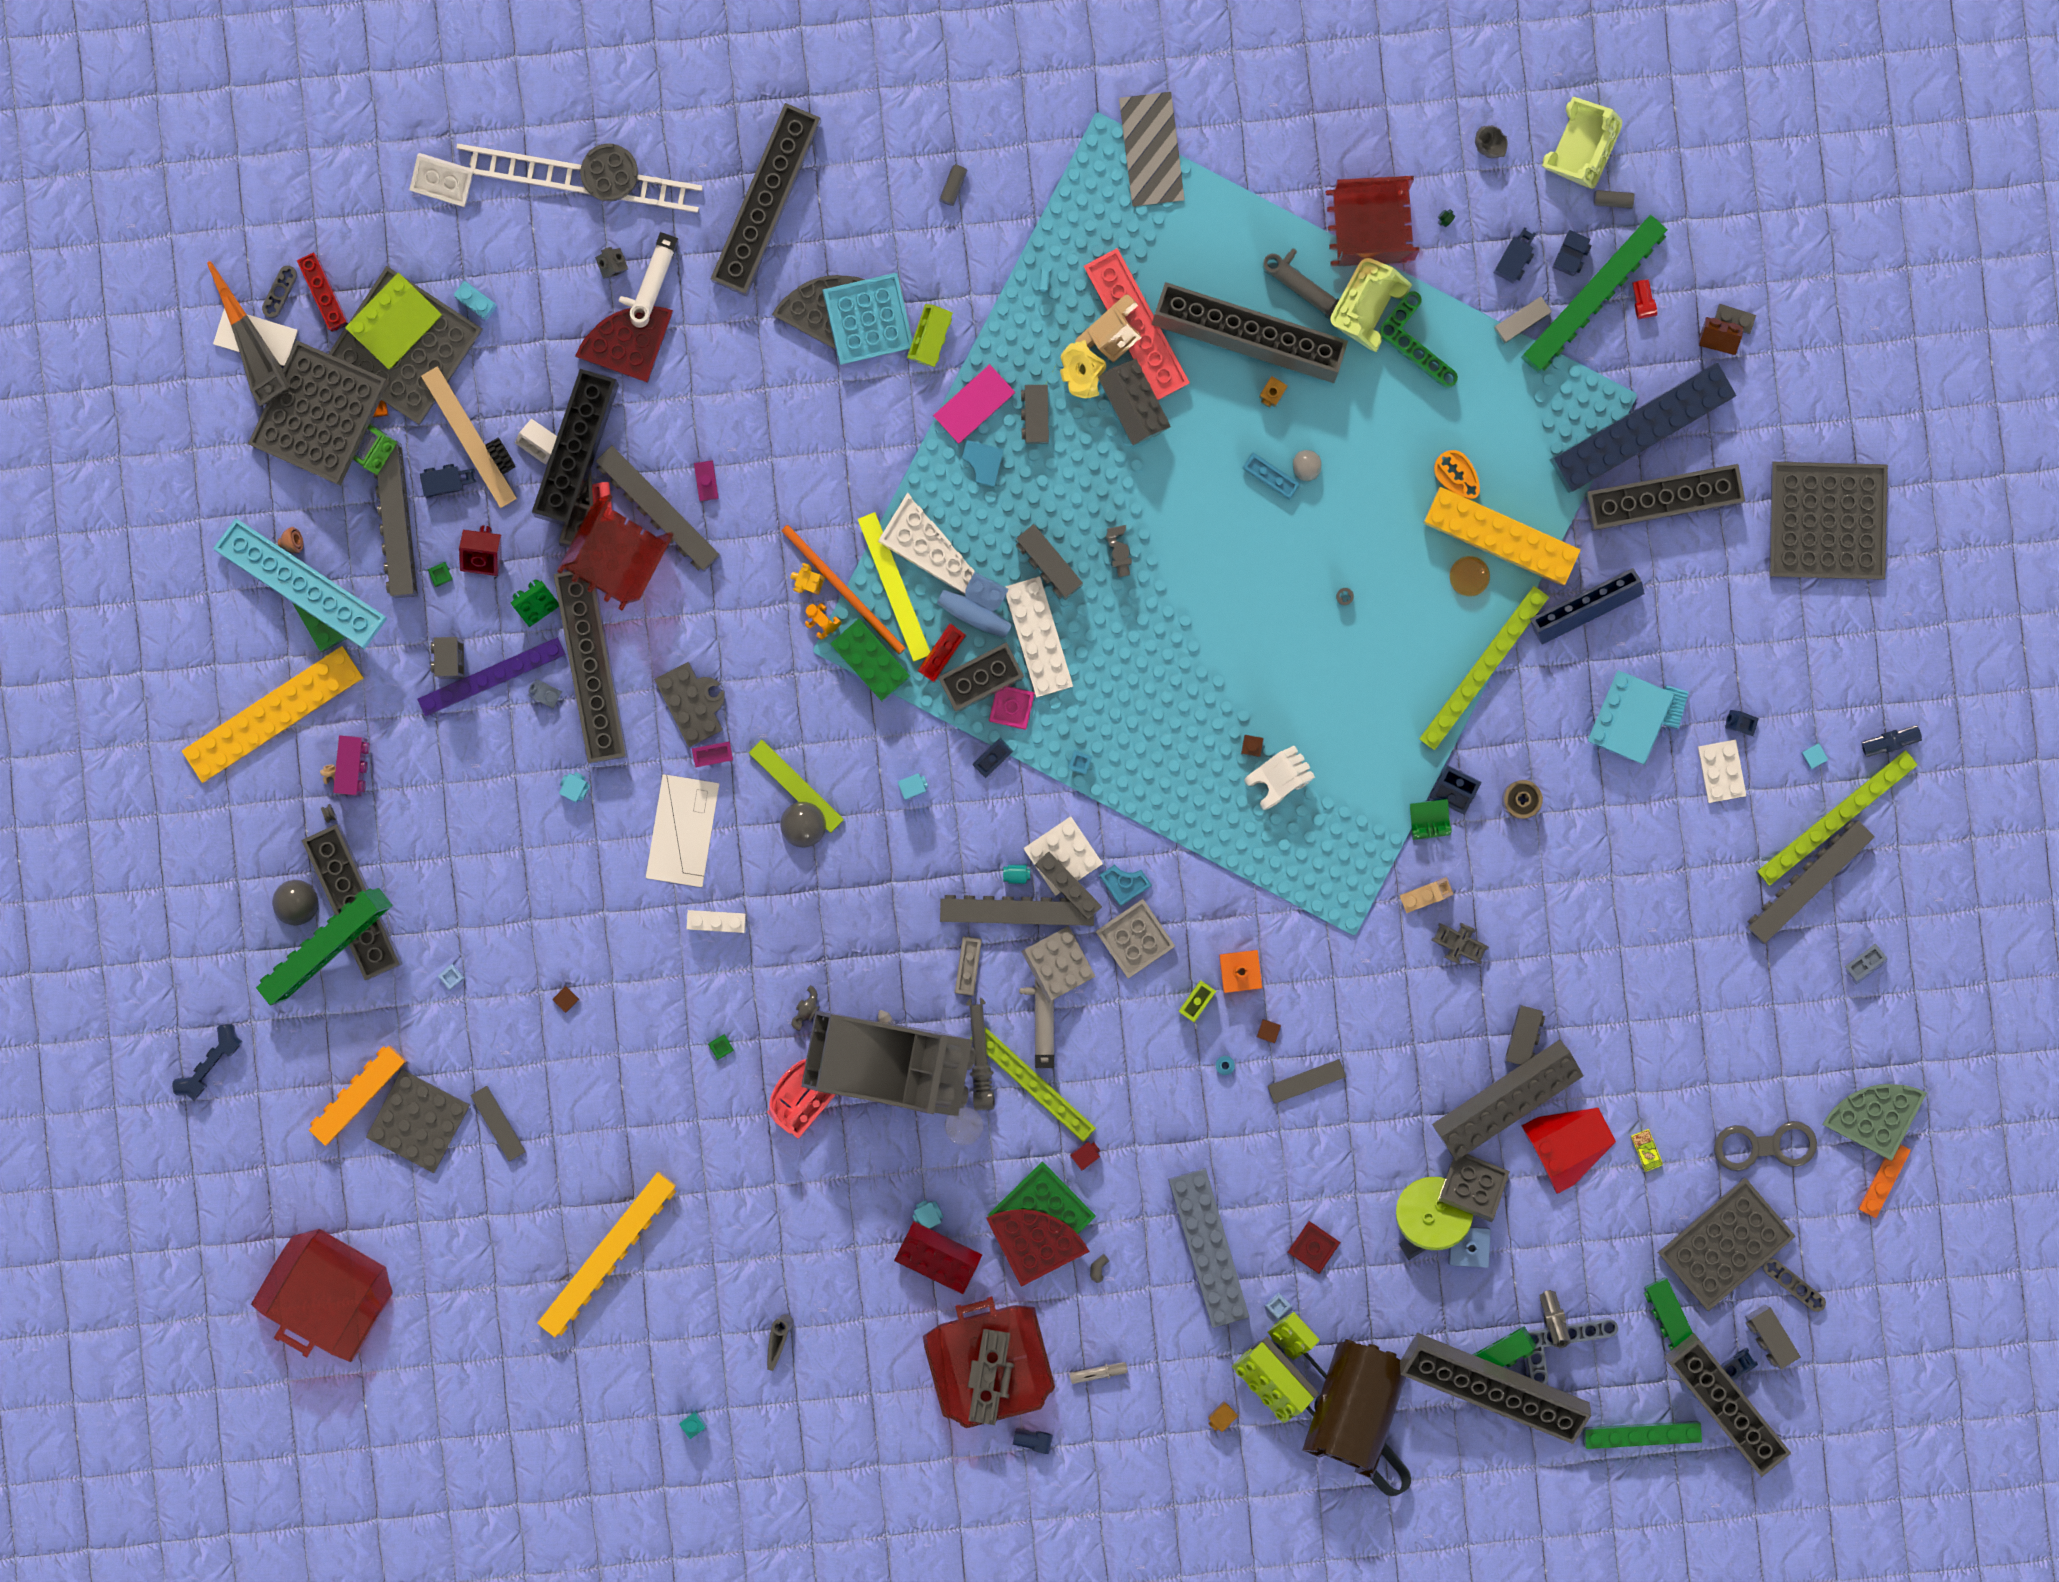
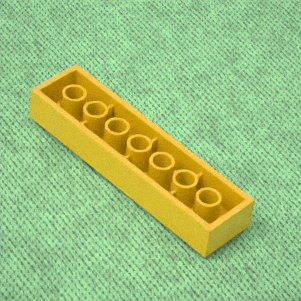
M1439 487L1423 524L1561 586L1566 584L1581 549L1442 487Z

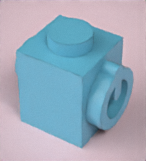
M577 772L574 775L569 773L568 776L564 775L560 783L562 788L559 794L576 803L578 801L582 802L591 785L584 780L585 776Z
M926 1200L916 1204L915 1214L912 1215L915 1222L929 1229L942 1222L941 1219L944 1218L937 1202L930 1201L927 1203Z

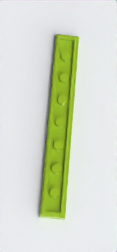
M985 1027L987 1055L1084 1142L1096 1127Z

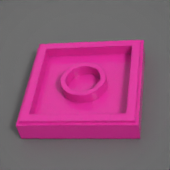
M1007 687L995 693L989 722L1026 730L1035 692Z

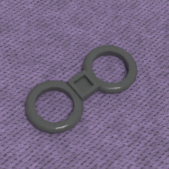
M1797 1121L1782 1124L1777 1128L1773 1136L1759 1137L1745 1126L1733 1125L1726 1127L1719 1133L1715 1140L1714 1152L1720 1164L1729 1170L1741 1171L1747 1169L1755 1163L1758 1156L1775 1155L1781 1163L1787 1166L1798 1167L1805 1165L1813 1158L1817 1149V1139L1815 1133L1808 1125ZM1791 1129L1803 1131L1809 1140V1149L1804 1156L1798 1159L1786 1157L1780 1149L1782 1135ZM1742 1133L1750 1140L1752 1146L1751 1154L1744 1162L1732 1163L1724 1156L1722 1151L1723 1142L1730 1134Z

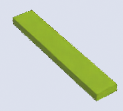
M762 739L749 752L798 802H809L816 805L822 811L826 821V829L830 833L844 820Z

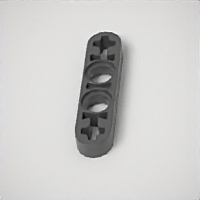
M1770 1258L1762 1265L1763 1271L1808 1308L1816 1312L1822 1311L1825 1308V1298L1778 1260ZM1773 1262H1775L1774 1267L1779 1271L1781 1267L1783 1268V1270L1779 1272L1777 1278L1774 1277L1777 1274L1775 1271L1770 1270L1768 1272V1263L1772 1264ZM1785 1273H1789L1792 1277L1789 1284H1783L1781 1281V1277ZM1800 1285H1804L1807 1289L1804 1296H1799L1796 1292L1797 1287ZM1811 1291L1814 1293L1811 1295L1814 1299L1820 1298V1307H1813L1814 1303L1810 1299L1807 1302L1805 1301L1810 1296Z

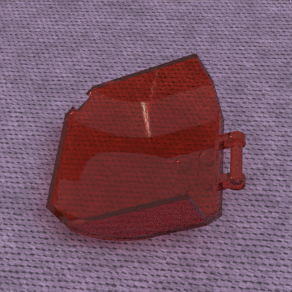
M316 1229L292 1236L268 1273L251 1305L261 1314L281 1325L273 1339L293 1347L303 1353L302 1356L308 1358L316 1345L336 1357L352 1362L360 1352L391 1298L393 1291L388 1279L386 1266L327 1232ZM286 1329L309 1341L308 1346L284 1334Z
M993 1296L987 1297V1300L964 1306H961V1304L956 1305L958 1320L940 1324L923 1335L924 1348L942 1415L947 1419L951 1418L960 1423L964 1428L983 1424L968 1421L974 1389L967 1388L970 1379L971 1361L979 1360L983 1329L1010 1333L1006 1362L1013 1363L1014 1368L1011 1370L1009 1382V1399L1000 1398L996 1421L1042 1409L1046 1398L1055 1388L1035 1307L1013 1305L996 1310ZM990 1308V1311L966 1318L963 1315L964 1313L979 1309ZM994 1352L989 1353L987 1361L989 1363H996L998 1355ZM998 1366L994 1383V1391L996 1392L1001 1390L1004 1371L1002 1366ZM983 1391L981 1393L982 1401L988 1402L991 1400V1392Z

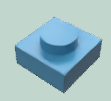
M1074 750L1068 769L1086 775L1092 756Z

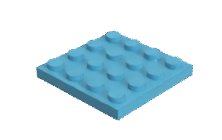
M897 273L822 290L839 365L910 349L913 340Z

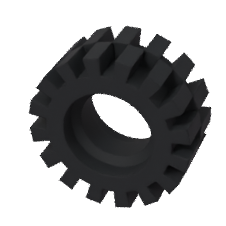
M499 437L485 445L502 475L516 467Z

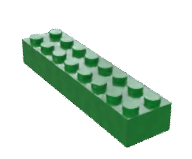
M370 888L365 892L362 890L354 896L355 900L351 904L350 902L345 904L340 909L342 912L339 915L335 914L327 920L328 924L324 928L322 926L313 933L315 935L313 938L306 939L300 944L301 948L298 951L294 950L287 955V961L277 964L273 968L274 972L271 975L267 974L260 979L261 983L256 989L270 1006L286 1001L393 907L380 888L373 890Z

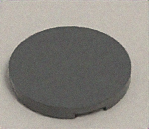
M606 143L594 147L587 153L580 168V176L589 194L599 200L611 202L626 197L634 189L638 179V167L634 157L628 150L619 145Z

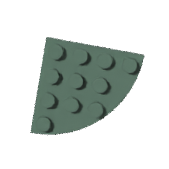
M1898 1084L1870 1086L1842 1100L1829 1113L1822 1125L1892 1161L1927 1092L1911 1086Z

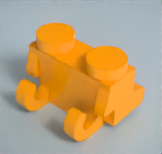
M820 603L818 606L811 604L807 606L805 612L809 618H812V621L810 623L806 621L805 626L812 628L817 623L823 629L822 634L820 632L817 633V637L822 640L830 632L833 633L842 622L837 617H834V622H832L822 612L827 610L824 604Z

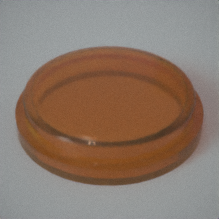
M1466 556L1453 564L1449 574L1450 583L1457 593L1468 597L1476 596L1487 588L1490 581V572L1484 561L1474 556Z

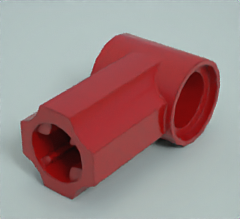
M1649 279L1633 282L1637 319L1657 316V306L1652 298Z

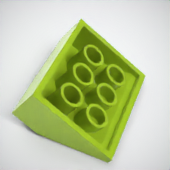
M398 272L345 328L390 370L435 324L442 314Z

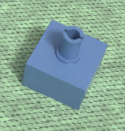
M1471 1227L1461 1242L1449 1248L1448 1264L1451 1266L1489 1268L1491 1229L1488 1227Z

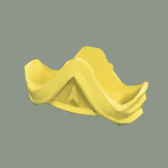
M1085 340L1069 344L1061 354V361L1064 366L1060 370L1062 381L1068 382L1069 392L1076 397L1092 398L1098 396V377L1106 369L1105 361L1088 349Z

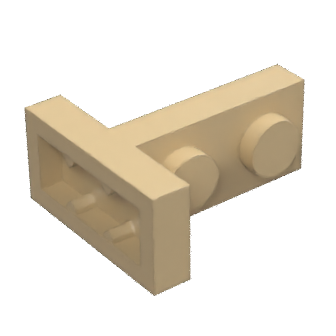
M1447 877L1404 893L1400 895L1406 913L1444 900L1454 894Z

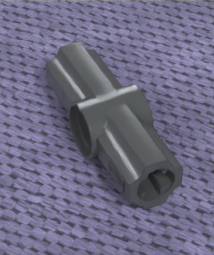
M1551 1290L1544 1291L1539 1296L1544 1311L1543 1316L1546 1328L1550 1331L1554 1347L1564 1348L1570 1344L1564 1311L1560 1308L1556 1292Z

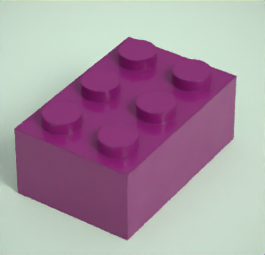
M339 735L333 793L362 796V792H365L366 781H363L364 773H367L368 762H365V756L369 754L370 743H367L366 738Z

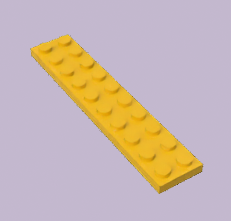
M341 646L183 749L182 753L201 782L204 783L364 677L345 648Z

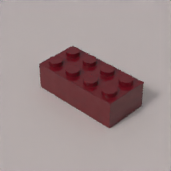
M913 1221L894 1261L964 1294L981 1260L982 1254Z

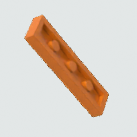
M1900 1144L1892 1161L1886 1158L1883 1159L1858 1208L1859 1210L1877 1218L1911 1151L1910 1149Z

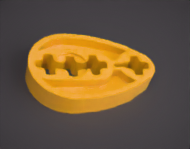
M1449 450L1437 458L1434 464V475L1439 483L1447 490L1470 500L1475 499L1479 495L1480 486L1477 473L1472 463L1463 453ZM1442 457H1449L1451 459L1449 461L1450 465L1453 466L1455 464L1457 466L1456 472L1463 473L1462 481L1460 479L1455 480V473L1447 471L1449 466L1441 464L1443 462ZM1467 486H1474L1476 488L1474 490L1475 495H1468L1466 493L1468 491Z

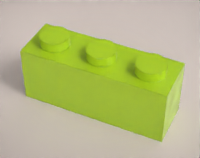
M924 305L907 356L908 359L925 366L935 367L940 357L941 347L946 340L947 329L952 322L953 312L936 305Z

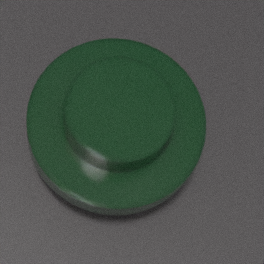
M1451 209L1442 211L1438 216V224L1444 227L1450 225L1455 218Z

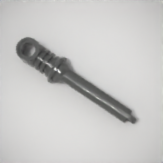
M971 998L966 1003V1006H970L972 1043L976 1054L972 1072H970V1076L975 1080L973 1082V1085H975L973 1089L976 1090L973 1092L975 1111L993 1110L995 1108L994 1092L990 1090L992 1088V1085H990L992 1080L989 1079L992 1078L994 1071L991 1070L987 1062L983 1004H986L983 998H980V1004L972 1005Z

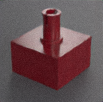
M485 525L480 527V531L463 529L459 545L460 571L498 576L502 559L501 534L491 533L492 528L486 526V531H484Z

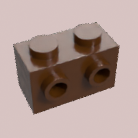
M1706 317L1699 336V346L1736 355L1742 339L1743 326H1739L1736 323H1727L1717 318Z

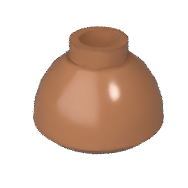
M295 527L286 529L281 538L278 539V546L290 553H300L303 549L301 533Z

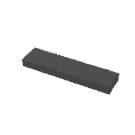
M1340 1059L1270 1084L1268 1089L1275 1104L1345 1078L1346 1075Z
M485 1086L470 1095L508 1161L510 1162L525 1153L526 1150L489 1087Z

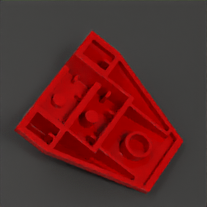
M1598 1107L1540 1116L1521 1125L1542 1162L1556 1194L1575 1185L1616 1142Z

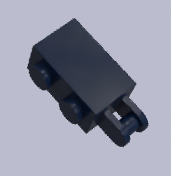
M1525 227L1518 239L1512 238L1493 272L1511 283H1514L1516 280L1520 281L1525 272L1522 270L1525 263L1529 264L1534 256L1531 253L1533 247L1530 244L1536 233L1528 232ZM1522 237L1529 240L1527 244L1521 241Z
M454 464L444 465L443 469L435 470V468L424 469V473H420L424 497L428 498L464 491L463 485L477 482L473 475L475 470L467 469L460 471L458 466L454 467ZM466 474L467 480L462 481L461 475Z

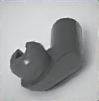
M1105 1254L1095 1260L1090 1267V1277L1096 1283H1100L1103 1280L1102 1267L1110 1261Z

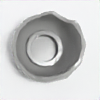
M1303 450L1295 455L1293 470L1296 477L1302 481H1311L1320 474L1321 459L1314 451Z

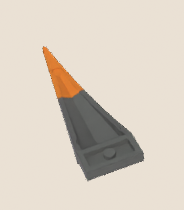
M208 261L207 265L220 294L238 345L250 391L258 405L263 406L289 389L290 385L282 372L283 368L213 263Z

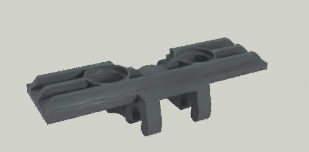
M983 1329L979 1360L971 1361L970 1379L967 1384V1388L974 1389L968 1421L995 1425L1000 1398L1009 1399V1382L1011 1370L1014 1368L1013 1363L1006 1362L1010 1333ZM994 1352L998 1355L996 1363H989L987 1361L989 1353ZM998 1366L1004 1367L1000 1392L994 1391ZM983 1391L991 1392L992 1398L990 1401L984 1402L981 1400V1393Z

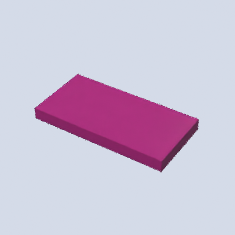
M989 364L940 408L933 417L960 444L1011 398L1015 391Z

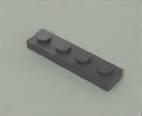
M1047 852L1035 864L1087 920L1102 908L1094 897L1050 852Z

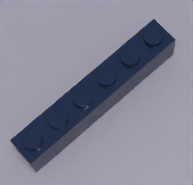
M1634 568L1531 618L1533 631L1543 645L1644 595L1642 581Z

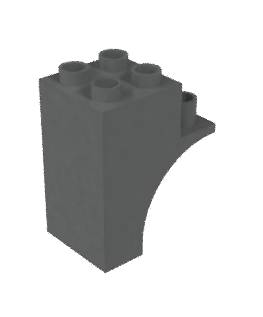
M816 1010L801 1087L818 1092L899 1106L929 1114L940 1113L959 1116L960 1108H963L968 1100V1088L964 1085L967 1070L973 1067L976 1057L975 1049L971 1047L973 1040L937 1031Z

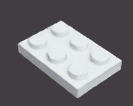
M419 153L414 167L410 191L465 207L474 169Z
M1736 740L1698 746L1707 802L1712 803L1745 797L1746 791Z

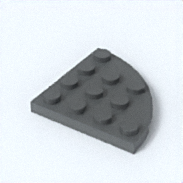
M830 275L810 280L786 296L776 307L772 316L836 350L822 290L865 279L855 276Z

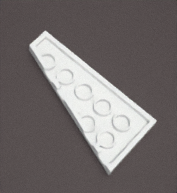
M907 493L878 542L965 595V589L974 573V569L966 563L962 555L954 549L945 535Z

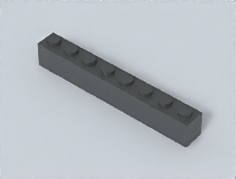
M612 445L596 460L599 464L596 468L603 475L608 473L612 478L610 482L617 489L621 487L625 491L623 495L631 503L635 501L639 505L637 509L644 516L648 514L652 518L650 522L657 530L662 528L666 532L663 536L671 544L675 541L679 545L677 550L684 557L688 555L693 560L690 563L698 571L702 569L705 572L721 556Z
M1851 820L1844 827L1845 831L1841 835L1837 834L1830 840L1831 845L1827 849L1823 847L1816 854L1818 857L1813 862L1810 860L1802 868L1804 871L1800 875H1794L1789 880L1790 885L1786 889L1782 887L1775 894L1776 898L1772 902L1768 901L1762 906L1761 909L1763 911L1758 916L1754 914L1747 921L1749 925L1746 928L1762 944H1765L1875 837L1859 820L1855 822Z
M945 895V899H940V922L1094 926V915L1087 920L1067 898H1060V902H1053L1052 898L1041 897V901H1033V897H1021V901H1015L1014 897L1002 896V900H994L995 896H983V900H977L975 896L964 895V899H956V895Z

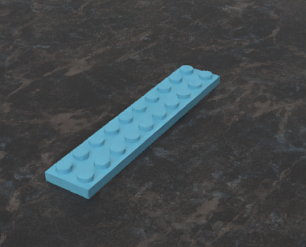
M237 518L213 548L214 551L364 650L387 620L384 615Z

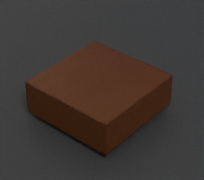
M565 986L552 1000L567 1013L579 998Z
M1262 1019L1257 1037L1275 1043L1281 1025Z

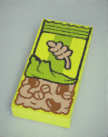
M1649 1129L1630 1136L1645 1172L1663 1165Z

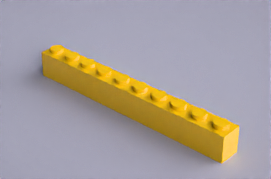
M658 1171L537 1324L553 1337H556L558 1334L562 1336L568 1328L566 1326L567 1322L570 1319L572 1321L575 1320L580 1313L578 1311L579 1307L582 1304L584 1306L587 1305L592 1298L591 1292L594 1289L599 1290L604 1283L603 1277L606 1274L610 1276L615 1270V1262L618 1259L622 1261L628 1253L626 1248L630 1243L634 1246L640 1238L638 1233L642 1228L646 1230L653 1222L650 1218L654 1213L658 1215L665 1207L662 1203L666 1198L670 1200L677 1192L674 1188L677 1185Z

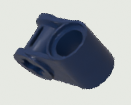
M1747 1347L1722 1363L1721 1367L1726 1370L1728 1366H1732L1734 1372L1730 1375V1378L1734 1380L1755 1368L1758 1363L1757 1361L1754 1362Z

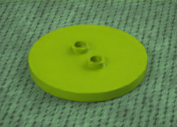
M1425 1177L1418 1179L1403 1190L1397 1201V1225L1404 1237L1420 1248L1427 1250L1448 1249L1461 1242L1471 1228L1473 1214L1438 1200L1446 1178Z

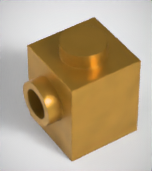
M1271 376L1259 396L1262 399L1261 403L1269 408L1271 406L1276 407L1288 385Z

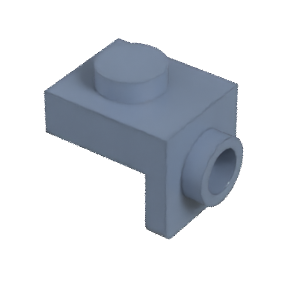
M536 679L530 685L528 696L554 709L562 691Z

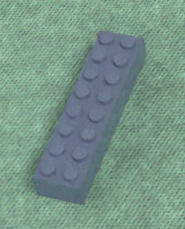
M1206 1168L1168 1178L1212 1328L1249 1318Z

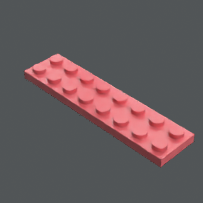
M1118 248L1083 266L1107 311L1124 295L1131 296L1138 304L1125 318L1140 333L1142 338L1131 346L1128 351L1133 360L1137 359L1157 400L1190 384L1161 328L1152 325L1154 315Z

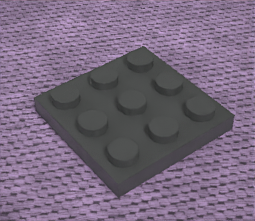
M1466 1154L1457 1161L1452 1158L1438 1200L1492 1222L1510 1171L1469 1154Z

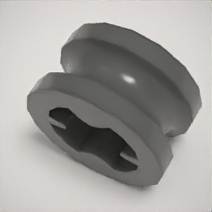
M1348 588L1340 589L1336 595L1337 602L1341 605H1349L1354 599L1353 592ZM1343 591L1348 592L1347 595L1350 596V600L1347 599V602H1343V598L1340 597V593L1343 594Z
M328 804L326 808L321 807L322 814L327 823L331 819L337 820L331 804Z

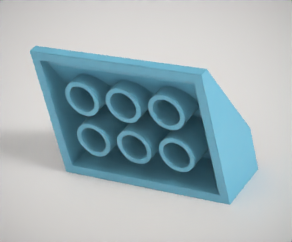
M1617 670L1588 741L1594 746L1645 765L1675 694Z

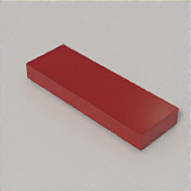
M949 624L918 669V672L932 682H935L966 634L952 624Z

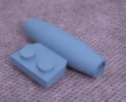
M975 571L965 589V596L943 590L937 601V604L951 615L983 632L1005 638L1012 624L994 612V610L1000 607L1009 589Z

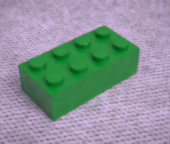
M859 618L830 643L881 702L911 677Z

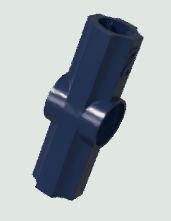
M1918 725L1899 731L1893 730L1881 734L1879 737L1864 740L1861 742L1862 749L1866 757L1883 752L1888 753L1903 748L1902 746L1922 741V735Z

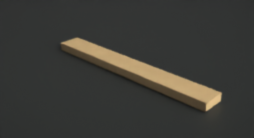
M438 366L421 376L499 507L502 508L516 500L515 494L494 463L485 444Z

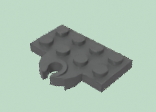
M689 662L654 679L689 748L723 731L715 713L725 703V691L719 692L716 697H712L709 694V689L712 686L721 685L719 681L710 677L697 679Z

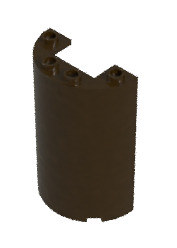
M1348 1339L1337 1343L1302 1451L1319 1458L1328 1456L1355 1467L1354 1472L1370 1479L1374 1478L1406 1377L1401 1375L1400 1359L1396 1358L1397 1354L1390 1351L1383 1352L1374 1344L1366 1346Z

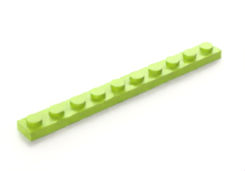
M1535 586L1531 588L1421 735L1420 741L1432 750L1438 747L1530 624V619L1536 616L1549 596Z
M1904 750L1758 869L1757 873L1768 886L1773 884L1914 769L1917 763Z

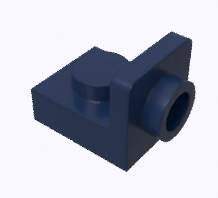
M1730 710L1726 718L1725 728L1754 736L1759 718L1741 711Z

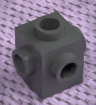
M605 248L601 250L602 254L595 257L603 279L618 276L628 270L621 248Z

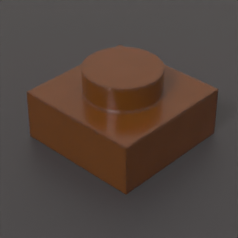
M1244 735L1241 754L1260 757L1264 738Z

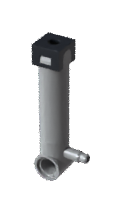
M1035 978V987L1020 988L1019 993L1035 995V1068H1054V1000L1047 1001Z

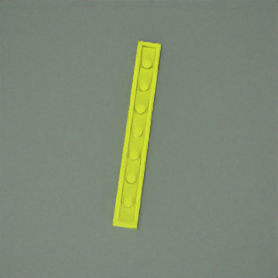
M874 512L858 518L859 525L913 662L925 658L929 655L930 650L889 548L878 542L883 531L877 515Z

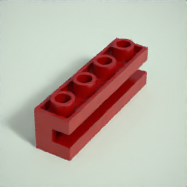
M313 252L296 260L328 329L334 332L347 326L349 322L318 256Z

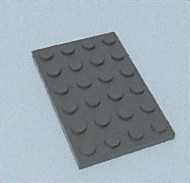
M1744 1177L1657 1253L1703 1307L1710 1311L1796 1236Z

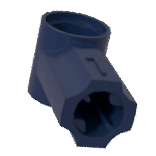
M1016 1428L1012 1445L1049 1454L1053 1435L1041 1431L1032 1432Z

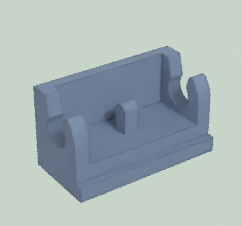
M1875 943L1845 966L1846 972L1851 975L1853 982L1857 985L1886 963L1888 958Z

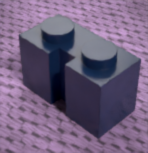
M1569 230L1553 264V268L1571 276H1574L1576 272L1580 273L1584 264L1581 262L1583 255H1588L1592 246L1589 244L1591 239Z

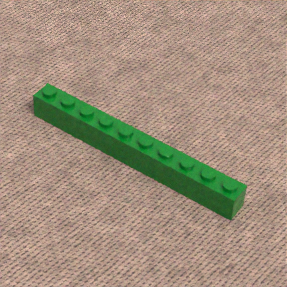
M1650 214L1521 358L1536 372H1539L1541 369L1545 371L1552 363L1550 359L1554 355L1558 357L1565 349L1563 347L1566 341L1570 343L1578 335L1575 331L1579 327L1583 329L1590 322L1588 317L1592 313L1596 315L1603 307L1601 305L1604 299L1609 301L1616 293L1613 289L1617 285L1621 287L1628 280L1626 275L1630 271L1634 273L1641 265L1639 263L1641 258L1647 259L1654 251L1651 247L1655 243L1659 245L1667 237L1664 233L1668 229Z

